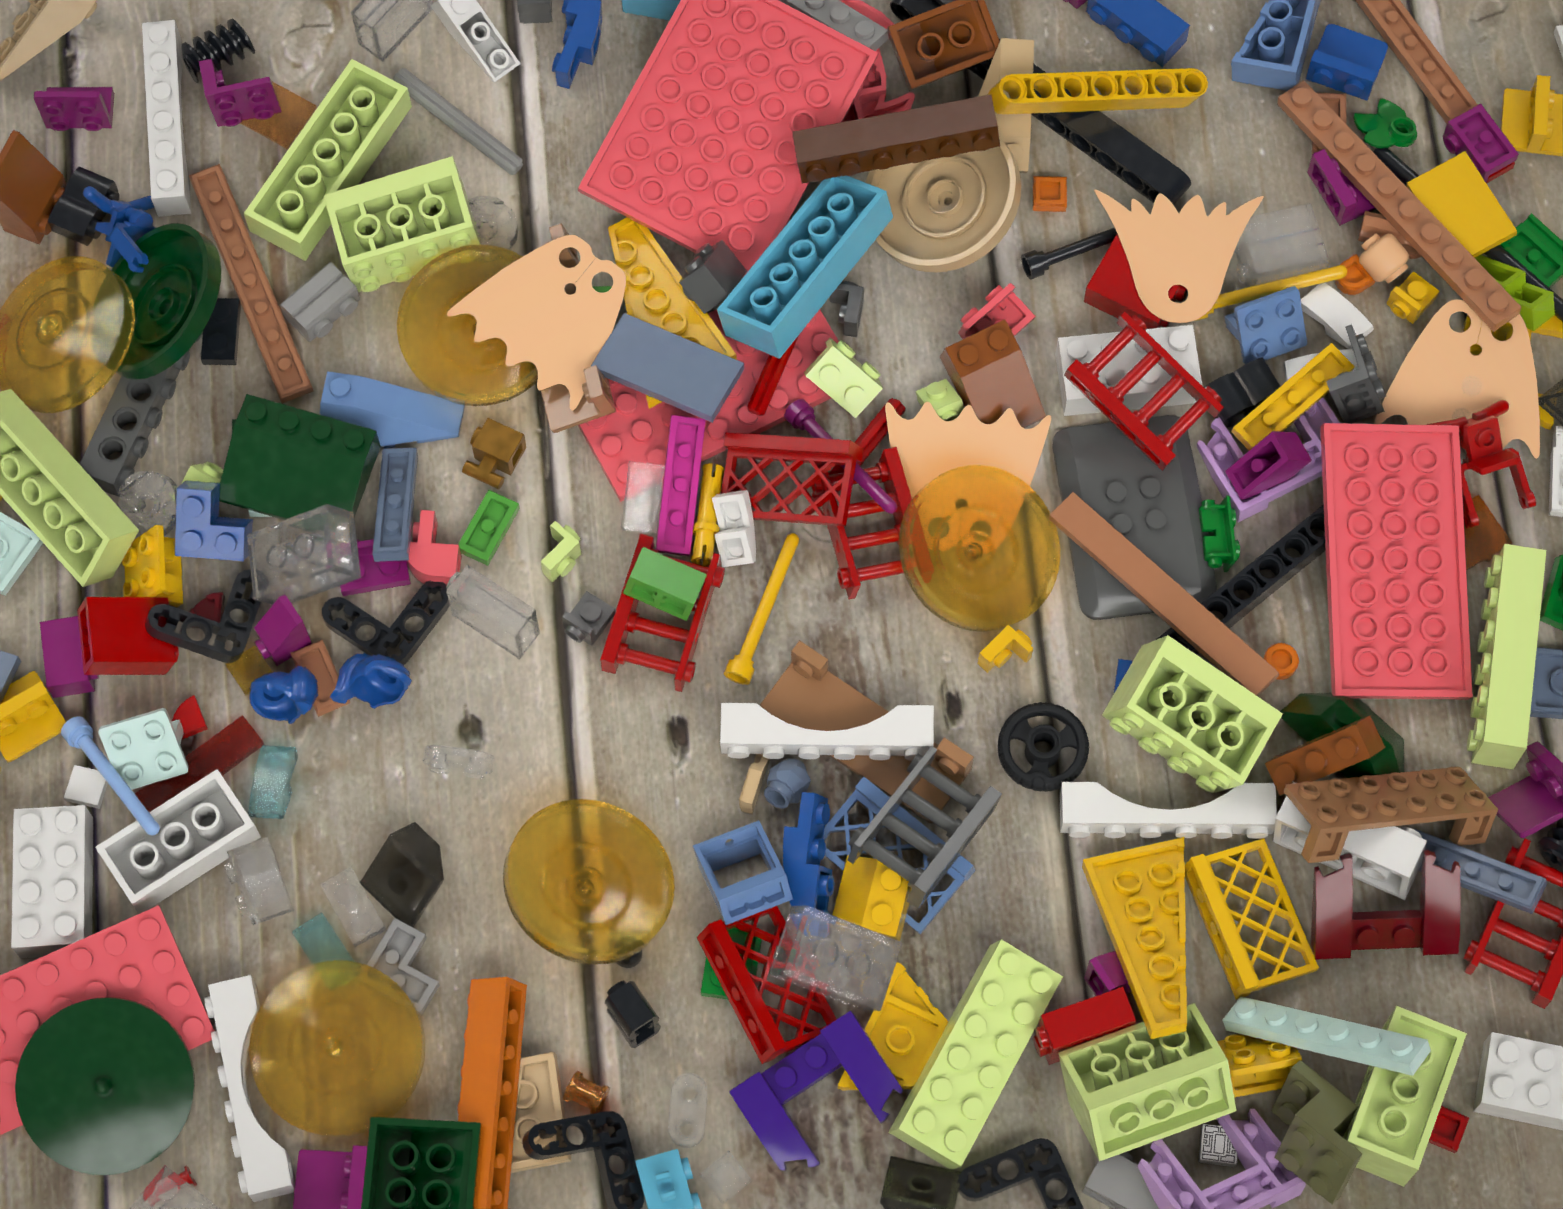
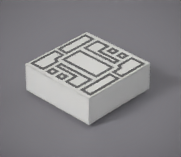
M1209 1124L1201 1126L1198 1162L1231 1167L1236 1166L1237 1152L1222 1126Z

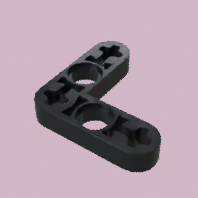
M248 569L240 572L233 583L220 623L170 605L159 604L152 607L145 622L146 630L150 636L221 662H236L240 659L246 647L265 591V579L255 570ZM251 582L253 590L248 601L241 599L246 583ZM234 609L243 610L248 616V621L245 623L233 621L230 617V611ZM160 616L167 618L164 627L158 626ZM178 622H182L179 634L175 633ZM193 626L199 627L203 630L205 638L199 641L192 640L187 635L186 629ZM212 633L216 634L213 646L209 645ZM227 640L233 641L231 651L224 649Z
M426 582L390 628L342 597H334L325 602L322 608V616L330 630L370 656L378 654L389 656L387 648H395L399 644L401 639L397 633L400 632L405 638L399 646L401 655L393 654L390 658H394L399 663L405 665L448 610L451 604V595L448 586L444 582ZM440 591L442 601L434 600L428 609L432 615L428 616L424 611L430 602L428 594L432 593L435 595ZM344 608L343 611L346 618L352 621L350 628L348 623L342 618L338 617L333 621L331 611L339 612ZM413 616H418L424 620V626L420 631L410 632L405 628L406 621ZM364 625H370L376 629L374 637L367 641H362L356 637L358 629Z
M605 1111L539 1123L524 1134L522 1140L523 1149L529 1157L535 1160H544L594 1150L608 1208L641 1209L643 1207L644 1194L627 1126L620 1114L614 1111ZM604 1124H607L609 1127L613 1126L615 1132L611 1135L608 1132H601L593 1136V1130L599 1129ZM569 1126H575L581 1130L583 1141L580 1145H575L568 1140L566 1131ZM556 1135V1141L550 1142L543 1148L541 1144L535 1145L534 1139L537 1136H540L541 1139H547ZM616 1155L624 1161L625 1170L623 1174H616L610 1169L608 1162L610 1156ZM625 1179H628V1183H626L623 1186L622 1184H619L618 1186L614 1185V1183H618ZM622 1195L627 1198L631 1197L632 1204L628 1207L626 1203L620 1204L619 1197Z
M1044 1138L1032 1140L965 1168L958 1178V1192L967 1201H981L1024 1182L1033 1180L1045 1209L1063 1207L1070 1200L1074 1206H1068V1209H1084L1057 1147L1053 1142ZM1038 1147L1043 1152L1049 1151L1051 1153L1047 1158L1046 1165H1042L1040 1160L1034 1161L1028 1165L1031 1172L1025 1173L1024 1162L1019 1154L1024 1153V1159H1030L1035 1156V1148ZM1005 1160L1014 1162L1018 1167L1017 1176L1010 1180L1000 1177L997 1171L999 1163ZM991 1167V1175L997 1186L991 1187V1180H988L980 1185V1192L975 1193L972 1188H965L964 1185L968 1183L969 1175H973L976 1180L987 1176V1171L984 1168ZM1058 1180L1066 1186L1067 1192L1065 1197L1055 1200L1047 1195L1045 1188L1050 1181Z

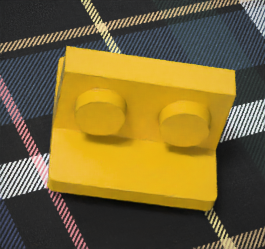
M1537 75L1531 91L1510 88L1504 90L1501 131L1516 151L1563 156V94H1555V90L1550 89L1551 76Z
M155 525L133 540L122 560V565L125 569L123 596L168 598L169 605L177 608L183 604L181 557L175 556V538L164 537V527L162 525Z
M32 671L11 683L0 704V752L7 762L14 761L60 734L63 725L66 723L36 671Z
M1233 1034L1225 1037L1224 1040L1217 1041L1228 1059L1234 1098L1282 1089L1291 1068L1300 1060L1302 1061V1056L1296 1047L1259 1038Z

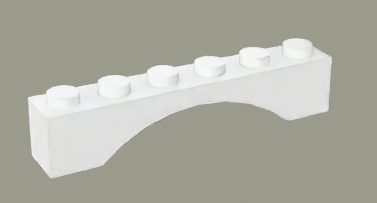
M175 20L142 23L151 200L158 217L191 214L190 185L185 155L181 106L183 70L181 37Z
M721 703V754H728V757L742 759L749 757V754H763V757L768 759H780L784 757V754L798 755L802 759H817L820 755H834V758L839 760L854 759L855 755H869V758L873 760H888L891 756H905V759L912 761L918 753L924 756L929 748L933 746L934 705H897L884 716L868 724L847 730L821 731L805 729L786 723L768 713L757 703Z
M1062 782L1059 792L1060 833H1069V836L1074 838L1088 837L1090 833H1104V836L1108 838H1121L1126 836V833H1140V836L1143 838H1157L1161 834H1175L1178 838H1193L1197 834H1211L1213 838L1224 839L1232 837L1233 834H1247L1248 838L1262 839L1268 837V834H1273L1275 818L1277 816L1276 787L1274 783H1244L1209 803L1173 810L1148 808L1131 803L1111 793L1098 782Z
M248 975L208 985L210 996L205 997L204 1000L209 1019H215L217 1031L211 1032V1038L215 1053L221 1052L223 1065L218 1066V1074L222 1088L228 1087L230 1100L224 1101L228 1122H234L237 1135L231 1136V1142L235 1158L241 1157L244 1171L238 1172L242 1193L248 1192V1196L253 1202L294 1193L295 1179L290 1156L261 1127L253 1112L248 1096L246 1079L248 1052L254 1033L263 1018L256 983L252 976Z

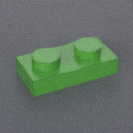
M488 490L458 543L461 554L488 566L520 509L519 503Z

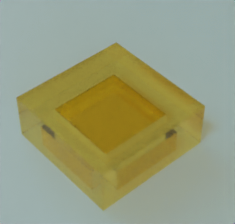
M255 646L243 652L240 659L236 662L225 664L245 696L250 693L251 683L256 678L273 673Z

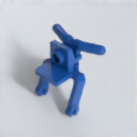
M91 186L86 187L83 190V196L103 212L112 215L110 222H97L95 230L106 235V241L111 242L106 264L114 267L119 258L123 256L128 262L131 271L142 273L144 268L140 267L139 264L147 265L149 260L148 256L139 249L135 242L156 228L153 226L152 216L145 212L154 208L151 196L130 202L108 199Z

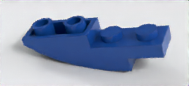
M564 0L562 13L566 16L567 24L563 38L565 46L562 53L556 54L552 65V72L556 74L557 86L570 89L580 62L593 65L602 29L601 0Z
M802 792L798 827L784 826L783 868L793 898L789 902L803 935L815 940L824 941L825 932H827L830 925V914L828 912L829 896L833 894L835 886L834 877L832 876L833 870L820 865V861L824 858L826 852V844L823 837L825 825L830 819V807L828 798L816 793Z

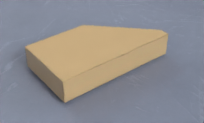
M756 754L754 762L751 763L739 798V806L742 812L749 814L754 812L770 759L763 757V754Z

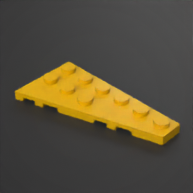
M628 217L609 226L608 232L615 263L624 271L626 276L623 298L627 314L737 360L736 353L708 313L704 314L697 304L688 299L684 294L682 285L679 283L682 276L649 229ZM646 395L649 409L662 402Z
M1184 837L1083 859L1082 869L1150 1039L1186 1032Z

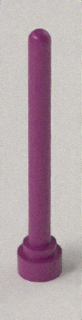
M798 399L788 406L784 417L795 429L806 430L813 438L833 439L815 421L814 409L804 399ZM856 462L854 480L886 513H894L897 510L896 502Z

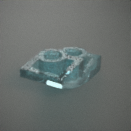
M262 745L251 787L249 817L284 819L292 795L290 780L298 759L296 747Z

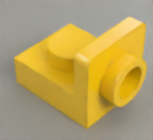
M1413 271L1399 287H1394L1388 298L1387 305L1390 306L1391 311L1397 317L1407 319L1414 324L1438 297L1440 291Z
M1007 625L979 653L977 664L987 673L995 665L1000 668L1012 656L1013 653L1010 650L1027 663L1033 653L1032 641L1023 631L1019 629L1015 631L1011 626Z

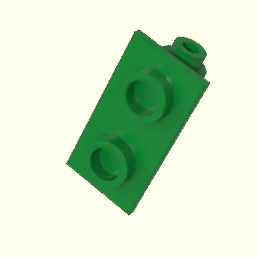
M1226 495L1220 504H1215V500L1207 499L1201 502L1202 506L1199 508L1201 532H1214V536H1204L1202 538L1204 561H1207L1209 568L1212 569L1222 567L1223 563L1224 572H1228L1240 556V544L1238 540H1235L1234 536L1236 511L1234 508H1231L1230 496Z

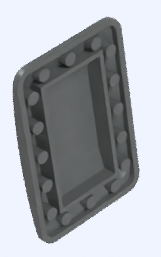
M1174 415L1151 417L1148 420L1149 425L1147 427L1156 436L1159 434L1164 435L1180 418ZM1112 422L1067 427L1058 431L1053 438L1052 449L1061 501L1063 502L1074 492L1199 603H1202L1217 590L1214 569L1209 568L1208 562L1204 561L1202 538L1208 536V532H1201L1199 508L1202 506V499L1188 430L1173 444L1174 449L1172 452L1176 456L1163 471ZM1068 537L1079 606L1086 617L1093 620H1103L1154 613Z

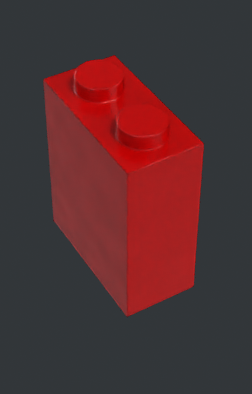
M1117 234L1086 287L1084 302L1119 319L1124 311L1130 316L1134 314L1145 323L1147 329L1168 327L1170 322L1152 314L1141 301L1135 287L1127 256ZM1174 285L1169 289L1168 296L1173 302L1176 300L1182 302L1188 291L1182 285Z
M86 597L77 609L84 675H166L178 660V646L150 636L146 630L145 622L152 607L159 604L169 605L168 598ZM160 616L158 626L164 627L167 618Z
M1124 987L1042 1014L1038 1026L1035 1028L1036 1036H1033L1038 1055L1040 1057L1045 1056L1048 1065L1060 1062L1058 1052L1135 1025L1136 1018Z

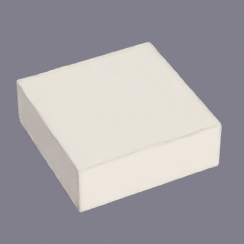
M74 765L64 799L67 802L100 809L108 783L98 770Z

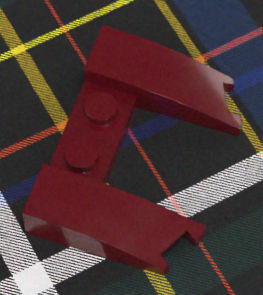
M1423 850L1420 910L1353 912V858L1351 853H1345L1340 856L1343 868L1323 876L1319 866L1314 867L1310 944L1315 960L1351 958V950L1420 948L1423 956L1459 954L1461 913L1459 862L1454 861L1450 871L1434 864L1436 859L1434 852Z

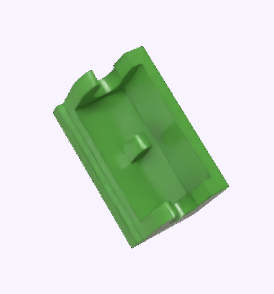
M643 547L623 594L687 621L707 574Z

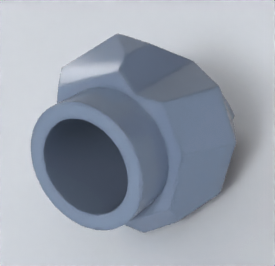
M790 758L781 761L769 769L764 796L770 804L783 809L790 803H799L802 792H807L811 782L805 764L798 759Z

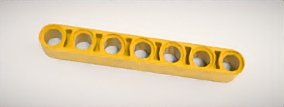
M1194 68L1010 74L1003 77L992 87L987 95L991 94L994 111L997 114L1003 115L1188 107L1206 92L1208 81L1203 72ZM1125 86L1131 91V94L1128 93ZM1095 87L1101 92V95L1097 93ZM1034 89L1040 93L1041 98L1036 95ZM1065 89L1071 93V96L1065 92ZM1003 90L1006 91V92H1008V94L1010 95L1011 99L1008 98V97H1006V95L1004 94Z

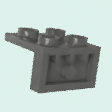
M1351 324L1345 328L1359 369L1352 372H1343L1335 378L1326 381L1344 423L1348 424L1385 412L1381 398L1386 397L1382 382L1376 373V363L1371 351H1369L1363 333L1356 335Z

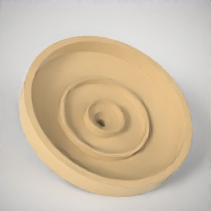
M1000 137V147L990 148L985 151L968 152L953 157H941L925 160L920 163H909L884 170L869 171L865 183L886 190L893 214V219L876 238L877 243L890 257L914 270L947 272L976 262L989 253L1003 239L1018 211L1021 198V177L1013 154Z

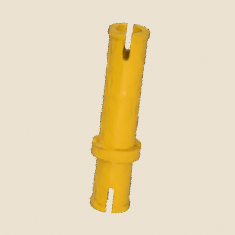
M712 463L702 466L697 523L693 525L695 540L691 562L699 565L703 552L702 566H710L714 553V534L718 533L720 529L717 525L712 497L721 492L724 468L716 464L712 477Z

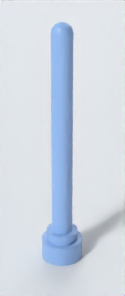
M81 716L69 719L61 729L63 738L71 747L83 750L146 833L152 836L156 835L160 830L159 824L94 743L92 727Z

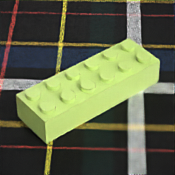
M351 59L244 212L249 231L306 261L331 225L323 195L360 183L411 109L412 105L408 88Z
M12 389L0 391V495L82 587L113 578L139 529Z
M1504 544L1499 555H1493L1491 567L1486 569L1484 587L1489 588L1488 599L1483 600L1481 609V620H1486L1484 632L1481 631L1479 634L1477 652H1481L1483 655L1481 664H1477L1475 669L1474 685H1479L1477 697H1473L1470 717L1476 718L1474 730L1469 731L1467 750L1472 751L1471 763L1514 769L1527 749L1547 550Z
M1002 939L991 944L888 1133L950 1170L962 1167L1038 1025L1040 1016L1046 1010L1063 976Z

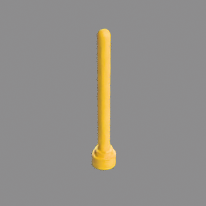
M1338 265L1219 294L1213 307L1197 320L1208 318V314L1214 313V309L1259 299L1292 286L1300 289L1344 278L1347 275V268L1343 265Z
M790 533L786 536L739 655H735L733 659L728 661L724 675L735 683L742 685L750 684L755 671L753 668L754 662L752 661L753 655L799 543V537L795 533Z

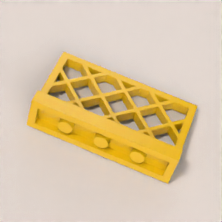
M1264 838L1205 856L1201 854L1189 859L1185 864V878L1236 1000L1241 996H1249L1254 991L1316 972L1319 969ZM1258 850L1263 862L1260 872L1242 864L1246 853ZM1239 856L1237 861L1232 858ZM1222 862L1234 868L1229 881L1227 882L1215 876L1211 864ZM1238 870L1256 879L1251 893L1233 885ZM1261 882L1274 888L1277 895L1274 904L1255 896ZM1229 892L1247 900L1242 914L1229 909L1226 903ZM1252 903L1270 912L1264 926L1246 917ZM1275 914L1288 921L1291 929L1287 937L1269 929ZM1243 924L1261 933L1255 947L1242 941L1239 932ZM1265 936L1284 944L1278 959L1260 950ZM1290 947L1300 952L1306 965L1296 968L1283 962L1288 948ZM1257 957L1275 966L1270 977L1258 979L1253 967ZM1279 969L1286 971L1278 974Z

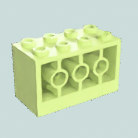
M453 156L323 195L342 265L358 292H372L381 285L391 282H405L414 275L424 272H438L444 266L457 262L467 263L473 261L477 256L484 254L465 187Z
M1168 635L1141 646L1102 714L1103 717L1111 721L1109 725L1114 730L1124 735L1130 734L1139 740L1138 745L1142 749L1152 754L1158 753L1168 760L1167 765L1179 773H1188L1196 779L1195 783L1201 789L1210 793L1244 784L1283 713Z
M1195 1003L1187 1006L1186 1032L1150 1039L1144 1022L1058 1052L1069 1105L1099 1162L1237 1111L1228 1059Z
M1396 1006L1382 1029L1427 1039L1431 1051L1413 1076L1369 1065L1355 1101L1358 1108L1343 1138L1363 1153L1356 1168L1404 1187L1419 1170L1467 1033Z

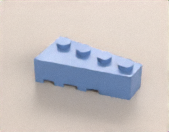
M1269 0L1268 3L1266 2L1260 11V17L1253 29L1250 28L1246 35L1243 46L1239 52H1236L1231 61L1232 81L1285 91L1297 85L1301 77L1321 0Z

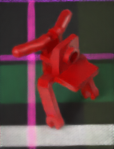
M1499 400L1481 411L1472 413V418L1470 419L1463 416L1453 420L1426 424L1459 426L1460 447L1464 448L1467 453L1465 455L1466 458L1462 459L1463 463H1461L1463 518L1466 528L1479 525V518L1464 475L1465 470L1472 469L1480 475H1485L1509 467L1521 507L1526 509L1536 506V499L1530 490L1519 452L1513 448H1502L1497 417L1509 410V403L1506 400Z

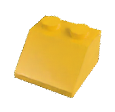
M858 857L854 864L846 859L830 925L900 942L909 907L907 899L912 890L908 886L909 881L875 858Z

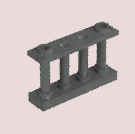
M933 746L929 748L924 756L918 753L907 768V772L910 774L867 828L864 829L860 826L848 843L852 846L847 860L852 864L865 851L909 881L908 886L912 890L907 902L917 909L921 907L994 812L1002 793L990 786L983 796L979 794L974 796L931 767L937 749ZM921 778H924L965 806V811L969 814L963 821L959 818L954 820L912 791V789ZM904 802L947 831L946 836L949 837V840L945 845L941 843L936 845L892 814ZM884 826L928 856L927 861L930 864L925 870L920 867L915 869L873 840V838Z

